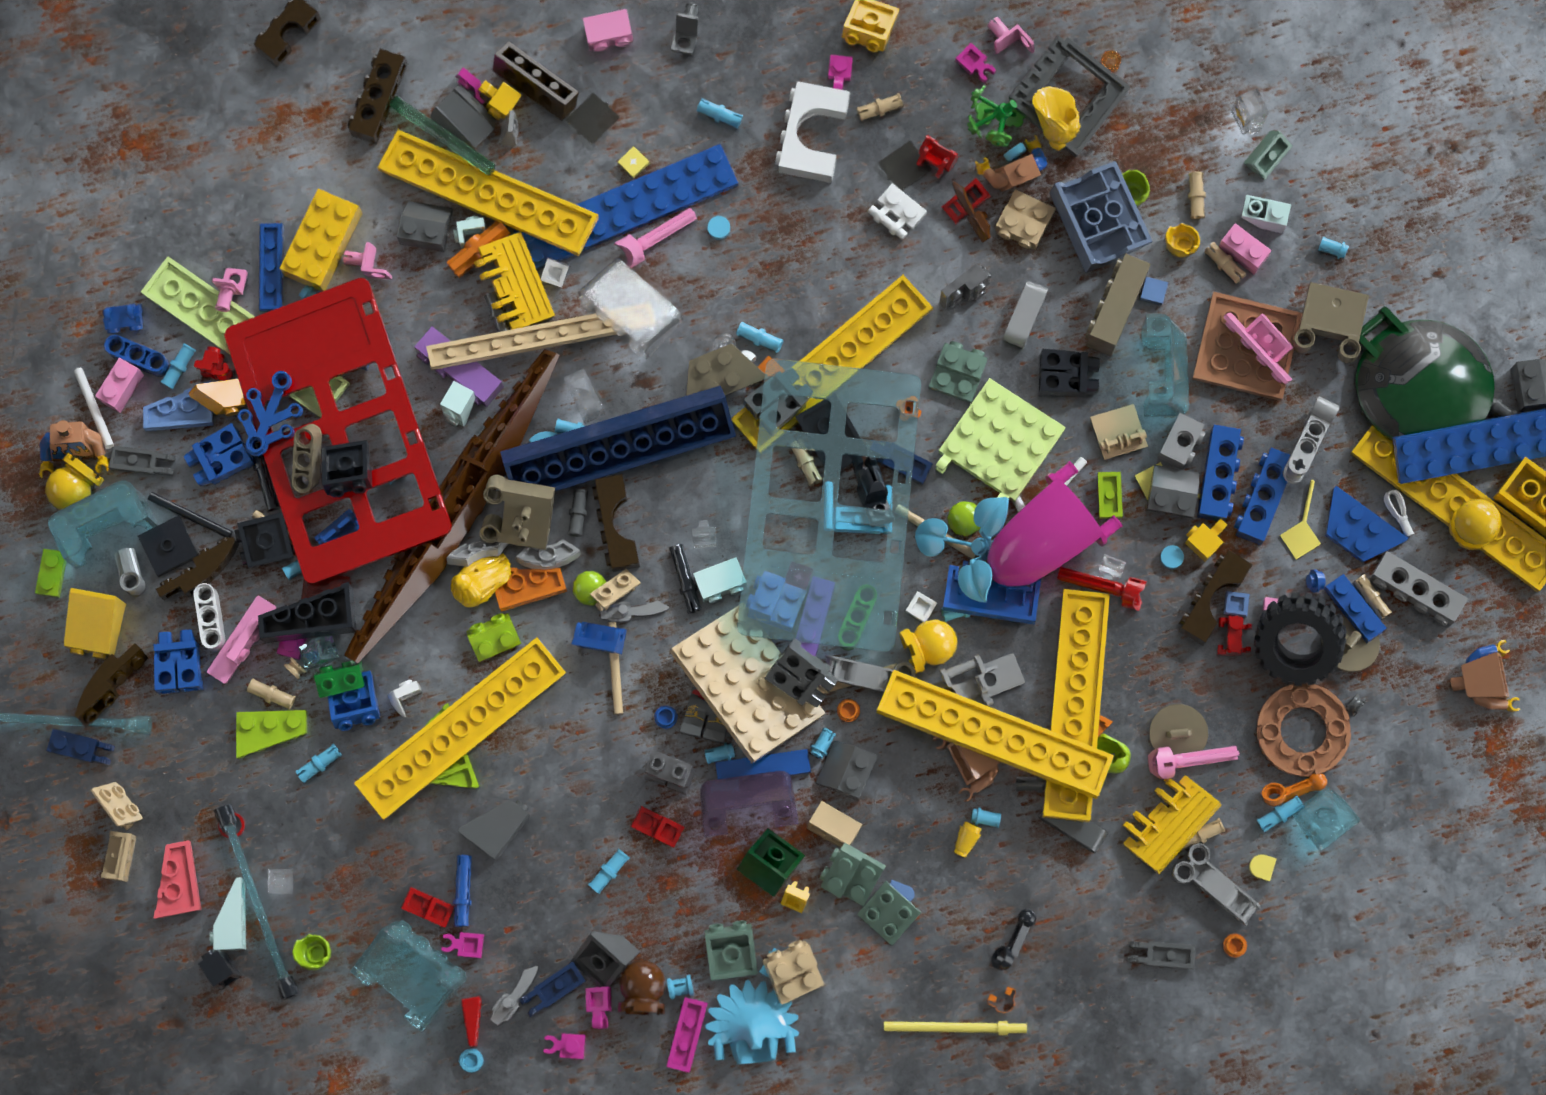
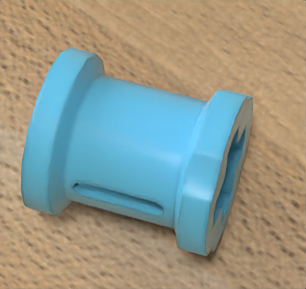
M690 974L686 975V978L667 979L671 1000L675 996L694 995Z

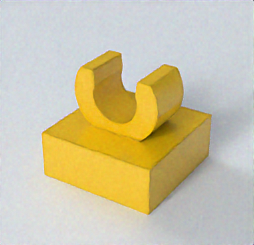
M794 881L792 885L788 884L780 904L802 914L810 895L808 893L809 887L806 886L804 891L796 888L798 882Z

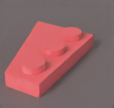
M191 841L167 844L161 871L160 889H158L157 907L153 919L202 910Z

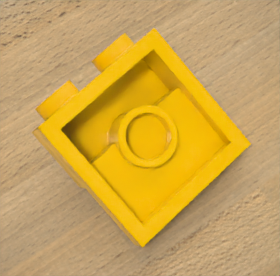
M855 0L844 24L841 38H844L851 45H856L857 43L864 45L871 52H877L878 50L884 52L899 9L875 0Z

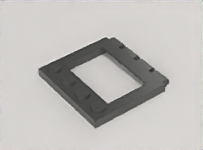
M1056 36L1048 46V50L1054 55L1045 51L1034 64L1040 73L1031 68L1021 81V84L1027 89L1018 85L1009 96V99L1016 102L1017 107L1015 110L1043 131L1035 108L1032 106L1033 95L1037 93V90L1046 87L1069 56L1104 83L1103 87L1079 116V123L1081 125L1079 133L1076 135V138L1068 142L1064 147L1074 157H1077L1130 89V86L1067 37L1064 40L1060 36Z

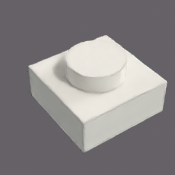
M547 258L540 280L562 287L569 264Z
M917 591L905 612L919 621L925 622L937 606V602Z

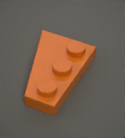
M511 568L509 580L499 587L495 594L500 611L502 612L565 593L567 589L560 568L544 570Z

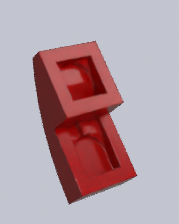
M640 806L630 826L672 848L675 847L684 829V826L643 806Z
M412 887L409 888L401 905V909L446 928L455 906Z

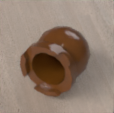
M638 960L627 965L621 973L619 981L620 992L625 1000L624 1002H618V1013L649 1015V1012L657 1013V1015H664L665 1004L658 1001L663 996L666 986L665 976L660 967L647 960Z

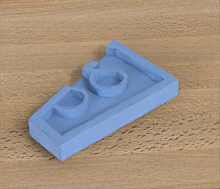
M192 388L184 390L182 394L172 398L167 397L144 406L143 428L145 431L214 426L213 412L192 399L189 395Z

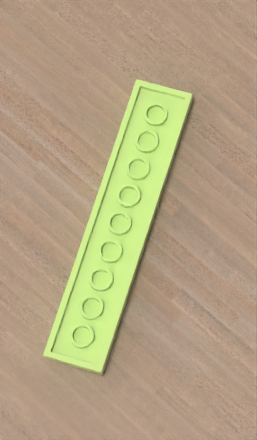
M170 257L164 260L141 291L145 297L230 356L231 354L225 339L226 329L255 317L232 300L229 312L217 310L215 305L219 291ZM341 376L332 378L329 382L335 402L338 401L350 385ZM313 387L287 395L319 418L322 417Z

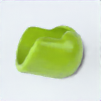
M1107 734L1098 736L1097 749L1109 754L1115 753L1108 773L1119 774L1124 772L1130 763L1131 753L1129 748L1124 743L1111 738Z

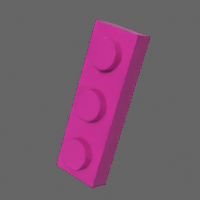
M687 997L684 998L667 1067L690 1073L708 1003Z

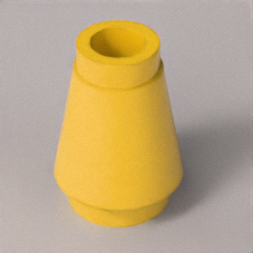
M964 821L963 826L960 825L953 852L966 858L981 837L980 832L982 828Z

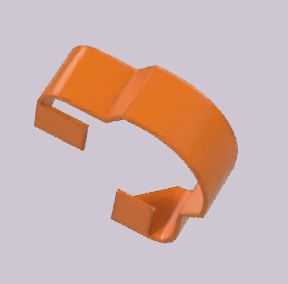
M1007 986L1005 994L1011 996L1012 990H1014L1015 994L1016 991ZM991 994L988 997V1000L993 1002L997 999L996 996Z

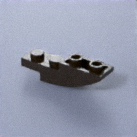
M225 537L219 540L215 547L200 550L196 554L197 556L193 558L196 565L195 568H186L180 572L181 575L177 578H169L160 583V587L156 588L159 597L165 601L182 591L185 595L191 597L194 595V590L199 584H210L224 570L239 547L237 540L234 537Z
M136 643L118 659L111 654L88 682L75 712V717L85 728L90 723L96 721L98 716L107 707L114 704L120 696L115 689L124 684L127 678L135 670L141 668L148 659Z

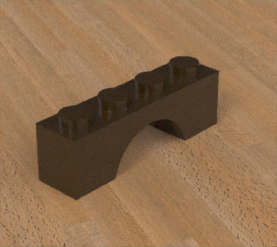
M619 474L595 479L596 486L592 487L594 500H599L600 508L596 509L598 522H603L604 530L600 531L602 543L608 546V553H604L607 567L611 566L613 572L638 568L640 563L635 540L622 537L615 530L613 523L617 509L628 501L623 475Z
M1228 550L1226 555L1220 554L1214 566L1218 567L1214 575L1209 573L1202 584L1206 588L1202 594L1197 592L1192 600L1191 605L1194 608L1190 614L1185 612L1179 622L1182 625L1179 632L1203 646L1217 625V621L1214 619L1210 609L1212 595L1224 587L1238 588L1253 564Z

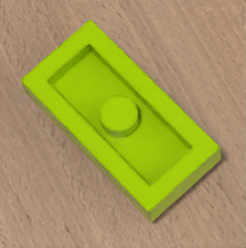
M1098 472L1099 519H1110L1113 515L1117 519H1122L1121 472Z
M43 548L35 594L60 598L68 556L67 552Z

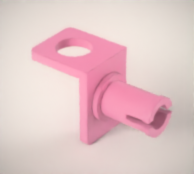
M999 17L994 18L996 23L993 20L989 22L988 28L998 37L994 41L997 54L1018 39L1030 53L1035 52L1034 42L1018 24L1011 30H1008Z
M366 242L364 253L347 250L344 252V255L347 256L343 257L344 265L361 266V271L370 278L392 280V275L386 270L373 269L376 248L370 242Z
M227 268L223 279H212L213 284L219 290L215 305L217 310L229 312L233 294L243 295L248 274L246 270ZM237 274L240 276L238 284L234 280H229L232 275Z

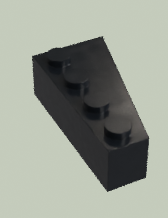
M346 582L334 589L322 591L318 595L306 597L299 600V602L258 615L260 639L264 643H274L357 633L353 587L349 582Z

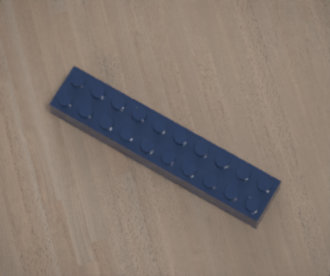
M720 385L501 451V456L508 480L555 487V491L730 439L736 437L727 400Z

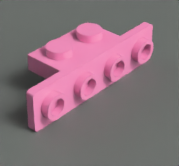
M1227 313L1223 316L1226 320L1225 325L1233 333L1237 332L1242 337L1240 341L1249 350L1252 348L1255 351L1257 360L1263 366L1267 365L1273 371L1271 375L1279 383L1283 382L1284 384L1292 381V378L1278 362L1294 347L1264 314L1257 317L1247 328L1232 313Z
M257 596L208 668L207 673L222 683L227 684L240 663L248 657L254 642L260 639L258 615L277 609L276 606Z

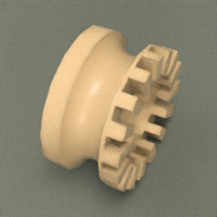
M292 657L289 664H284V667L298 680L301 673L305 674L307 672Z

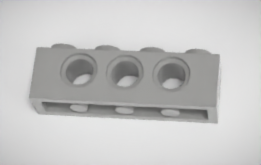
M1388 551L1382 556L1369 578L1374 581L1373 584L1376 587L1392 591L1395 598L1403 602L1409 601L1414 604V608L1417 611L1433 615L1434 620L1444 626L1447 624L1451 626L1456 621L1469 599ZM1392 574H1399L1402 577V583H1395L1392 579ZM1413 585H1418L1422 588L1423 594L1421 596L1414 594L1412 590ZM1433 597L1440 598L1443 601V607H1436L1433 604Z

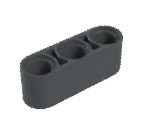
M1043 810L1038 816L1040 820L1095 854L1108 835L1104 829L1091 821L1082 822L1043 817Z

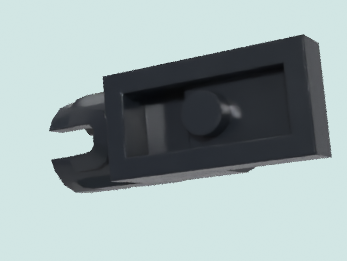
M867 451L868 458L864 462L866 468H863L861 454H855L851 462L858 481L857 492L871 527L893 523L894 515L887 501L888 490L874 453Z

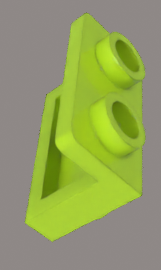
M509 613L497 614L490 621L483 624L481 622L476 623L466 631L479 662L521 644Z

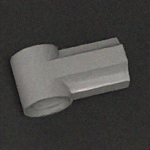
M124 548L118 550L114 555L120 575L119 584L129 595L139 596L144 592L146 585L141 576L135 549ZM133 579H137L136 585L132 588H128L129 582Z

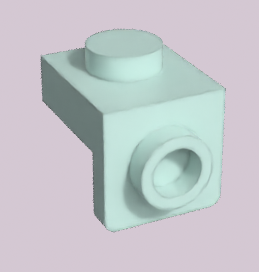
M471 216L464 221L456 222L457 229L453 230L455 243H460L463 249L466 243L465 236L481 234L485 231L486 224L484 218Z

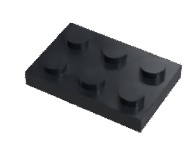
M836 394L829 396L795 416L828 476L850 465L855 454L860 453L861 457L867 455L868 450Z

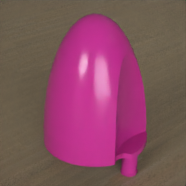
M1067 462L1066 465L1055 473L1047 474L1045 479L1048 486L1019 511L993 539L988 552L987 563L992 569V579L996 583L1010 587L1030 585L1078 555L1095 541L1103 547L1107 544V538L1123 527L1114 515L1099 526L1083 503L1068 488L1065 482L1078 473L1077 468L1072 462Z

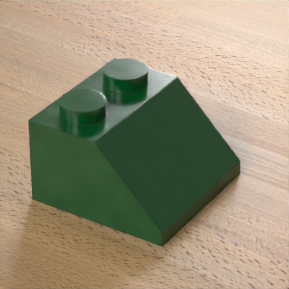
M767 828L747 851L736 870L775 897L806 855Z

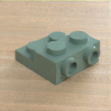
M951 341L950 344L945 343L929 384V389L971 404L988 358L984 357L985 353L980 350L972 349L971 352L964 350L963 345L958 342Z
M844 843L841 849L835 848L829 860L833 864L830 868L826 866L819 879L823 880L820 887L839 898L844 895L864 906L886 865Z
M739 920L733 922V926L723 927V924L717 923L710 925L709 929L705 930L711 980L758 974L752 924Z

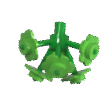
M985 85L980 90L976 88L971 93L972 97L970 100L973 101L971 109H975L977 113L976 118L979 122L976 123L972 116L969 115L968 131H971L973 135L977 133L978 137L982 138L978 127L990 124L995 118L999 121L998 131L990 130L986 135V139L998 147L1009 146L1012 137L1003 131L1005 123L1009 127L1013 125L1021 127L1025 117L1015 110L1017 104L1014 100H1010L1007 104L1001 103L998 106L993 101L981 96L985 90Z

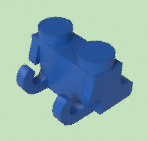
M142 304L105 308L103 310V322L107 334L121 332V327H129L130 331L143 329Z

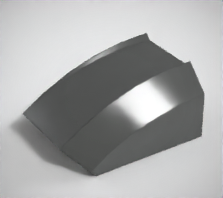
M462 85L454 88L434 108L430 115L432 122L464 152L476 148L495 129L496 125L494 117Z

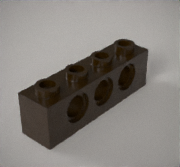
M508 41L495 53L492 71L562 121L576 108L579 91Z
M381 48L378 54L373 56L370 75L367 74L364 79V91L362 95L357 97L355 104L357 109L348 121L347 127L352 137L374 144L378 143L408 65L405 56ZM383 72L390 73L385 79L379 78ZM376 92L382 93L378 99L371 98ZM366 113H374L371 119L363 118Z

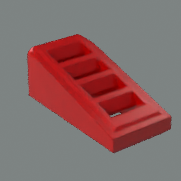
M977 178L964 187L966 194L969 193L975 201L971 204L973 210L992 197ZM974 188L982 195L980 198L972 191ZM956 195L942 206L943 210L955 224L968 216L963 207L958 203ZM954 204L961 214L957 216L950 206Z
M481 996L466 998L461 1001L468 1045L470 1047H477L482 1005Z

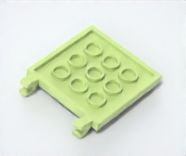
M989 378L939 449L938 453L942 457L937 462L935 470L943 474L950 463L953 462L998 491L1000 494L997 498L1006 497L1015 503L1064 433L1066 427Z

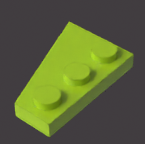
M307 710L236 712L237 759L246 757V755L254 752H260L279 743L282 744L307 735Z

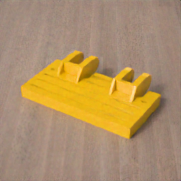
M521 232L478 248L482 259L474 262L475 267H482L491 262H494L496 265V269L485 271L479 275L481 281L500 275L499 278L492 280V285L498 299L502 300L491 304L492 309H499L508 304H511L513 307V311L503 313L497 317L498 323L517 317V320L509 322V327L512 330L528 327L555 316Z
M1186 775L1179 781V784L1171 778L1164 779L1165 784L1177 792L1173 798L1159 787L1154 790L1162 800L1170 805L1169 808L1160 802L1148 815L1149 820L1138 811L1133 813L1134 818L1146 827L1142 832L1129 822L1123 824L1124 828L1139 840L1136 842L1129 836L1123 845L1158 874L1167 867L1222 806L1216 798Z

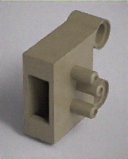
M1310 282L1299 329L1292 341L1294 349L1299 353L1308 352L1315 342V335L1343 341L1337 351L1338 358L1344 363L1354 362L1361 351L1359 339L1369 295ZM1298 337H1307L1309 339V344H1300L1298 342ZM1350 346L1354 349L1355 354L1347 355L1344 353L1343 348Z
M500 475L491 476L483 493L484 499L490 504H499L505 501L503 520L496 514L487 515L479 532L480 538L486 543L502 542L546 550L550 536L555 487L508 480Z

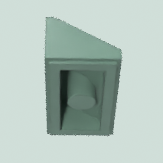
M1271 130L1244 161V164L1262 179H1266L1293 146L1280 131Z

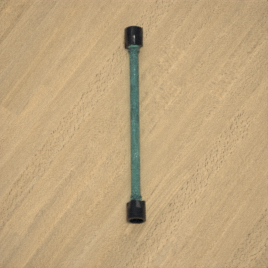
M232 804L224 805L215 809L214 813L220 828H224L225 833L227 832L244 882L246 887H248L249 896L252 898L251 901H253L255 913L258 915L260 927L263 929L262 932H264L266 944L269 946L273 963H275L276 972H278L276 985L281 1000H285L298 995L299 991L293 976H289L288 971L284 970L283 961L280 959L281 956H279L277 944L274 942L275 939H273L271 927L268 925L264 908H262L259 894H257L256 885H254L253 877H251L252 874H250L248 863H246L247 860H245L243 849H241L242 846H240L238 835L235 832V822L237 820Z

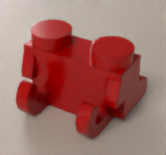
M927 135L918 150L920 157L916 165L921 167L925 159L939 168L935 177L940 179L944 169L950 172L958 161L959 156L955 151L946 149L934 138Z
M208 346L204 352L203 359L195 361L194 367L200 369L201 376L218 381L232 379L233 372L225 363V355L220 353L221 349Z
M1239 616L1218 618L1219 627L1223 628L1224 624H1228L1227 649L1223 650V645H1218L1217 655L1242 656V653H1250L1251 647H1242V630H1252V624L1243 625L1244 619Z

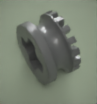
M1358 693L1346 707V710H1350L1353 716L1360 711V708L1367 701L1365 698L1361 699Z

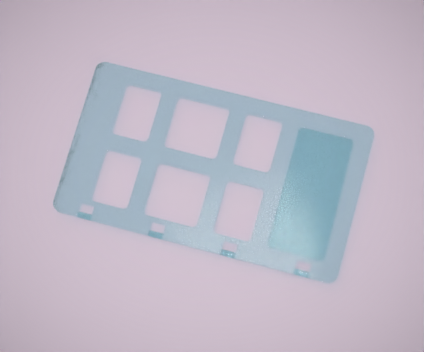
M771 359L767 362L737 629L741 635L792 641L796 638L799 642L882 652H888L893 649L896 640L921 392V380L918 376L783 359ZM790 395L829 400L831 402L828 433L815 434L778 429L776 427L779 396ZM906 401L913 402L912 414L905 413ZM849 403H859L899 409L897 441L884 442L846 437L847 405ZM774 447L797 448L825 453L822 494L819 502L769 496L768 491ZM849 454L891 459L894 461L891 501L888 510L845 506L838 503L843 455ZM899 471H906L905 484L897 483ZM774 514L816 519L818 521L815 553L803 554L765 549L763 547L766 516ZM837 522L885 527L887 529L885 560L883 562L834 557L832 555L835 524ZM891 541H899L898 554L890 553ZM884 611L892 612L891 625L883 624Z

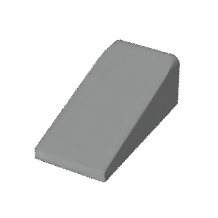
M513 110L508 112L501 124L500 145H517L519 125Z

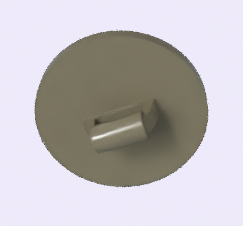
M1342 616L1343 625L1346 626V644L1341 663H1338L1337 669L1345 672L1365 670L1372 665L1378 656L1380 649L1379 637L1377 636L1366 643L1362 635L1356 631L1349 620Z
M1173 704L1164 707L1154 716L1150 725L1149 736L1154 749L1169 747L1173 755L1203 751L1208 740V727L1203 716L1193 707L1184 704Z

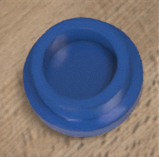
M1316 569L1310 570L1309 575L1306 576L1307 587L1313 593L1325 588L1326 580L1324 573Z
M665 705L656 710L654 719L660 728L669 729L676 724L678 715L673 707Z

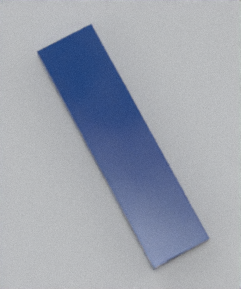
M282 223L260 224V313H267L283 307V274L279 269L283 262L284 225Z
M808 749L764 755L754 763H751L748 758L715 762L718 786L811 773Z

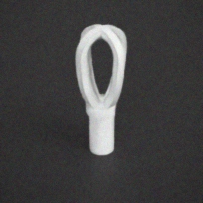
M1398 490L1388 491L1384 495V503L1387 509L1396 518L1397 523L1399 522L1405 536L1408 537L1414 534L1407 519L1406 506L1401 493ZM1391 494L1395 495L1397 499V502L1401 510V516L1397 513L1392 502L1390 501L1389 496Z

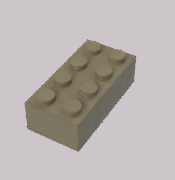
M1126 253L1123 260L1118 258L1111 276L1114 280L1109 279L1102 297L1105 300L1101 299L1096 309L1094 318L1097 320H1091L1085 336L1086 339H1089L1087 347L1112 357L1145 281L1150 263Z

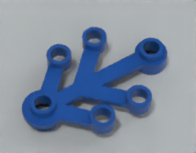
M278 371L272 377V384L275 389L266 411L261 402L262 394L259 390L251 388L246 393V397L252 403L260 422L257 432L252 423L253 414L247 409H243L238 413V419L243 423L248 435L245 447L252 456H262L268 450L269 444L282 438L291 439L295 431L290 425L284 424L278 431L267 435L269 427L291 417L299 418L303 414V408L297 403H292L287 409L275 414L284 390L289 389L292 385L291 376L284 371ZM284 378L287 379L286 384L281 386L280 381ZM253 392H257V397L255 399H251V394ZM298 407V413L292 414L293 408ZM245 413H248V419L242 420V416ZM286 428H290L288 435L283 433ZM261 442L260 448L255 449V443Z

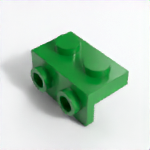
M352 660L341 662L342 666L333 668L332 665L318 668L319 672L315 673L314 680L319 697L323 698L363 688L365 684L362 676V662L355 663Z

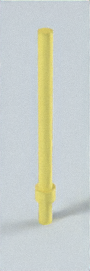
M998 1021V1023L884 1022V1031L971 1032L1008 1035V1033H1027V1024H1008V1021Z

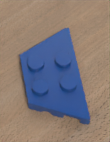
M1337 486L1334 487L1325 533L1327 538L1362 563L1407 541V536Z

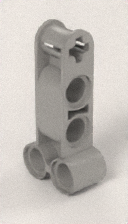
M1318 396L1304 422L1305 426L1283 470V477L1287 482L1298 484L1302 481L1340 406Z
M825 655L827 658L826 663L831 666L829 673H832L833 669L832 675L839 683L884 693L893 670L898 671L901 666H904L909 670V676H915V669L908 662L899 663L892 670Z
M1199 843L1191 846L1186 852L1188 862L1183 861L1173 867L1171 870L1172 879L1178 884H1186L1191 881L1236 920L1247 926L1249 918L1257 909L1260 910L1261 906L1208 862L1210 852L1207 846ZM1194 849H1200L1203 852L1204 857L1202 861H1196L1193 858L1192 852ZM1179 867H1185L1188 870L1189 876L1187 879H1181L1178 876L1177 870Z

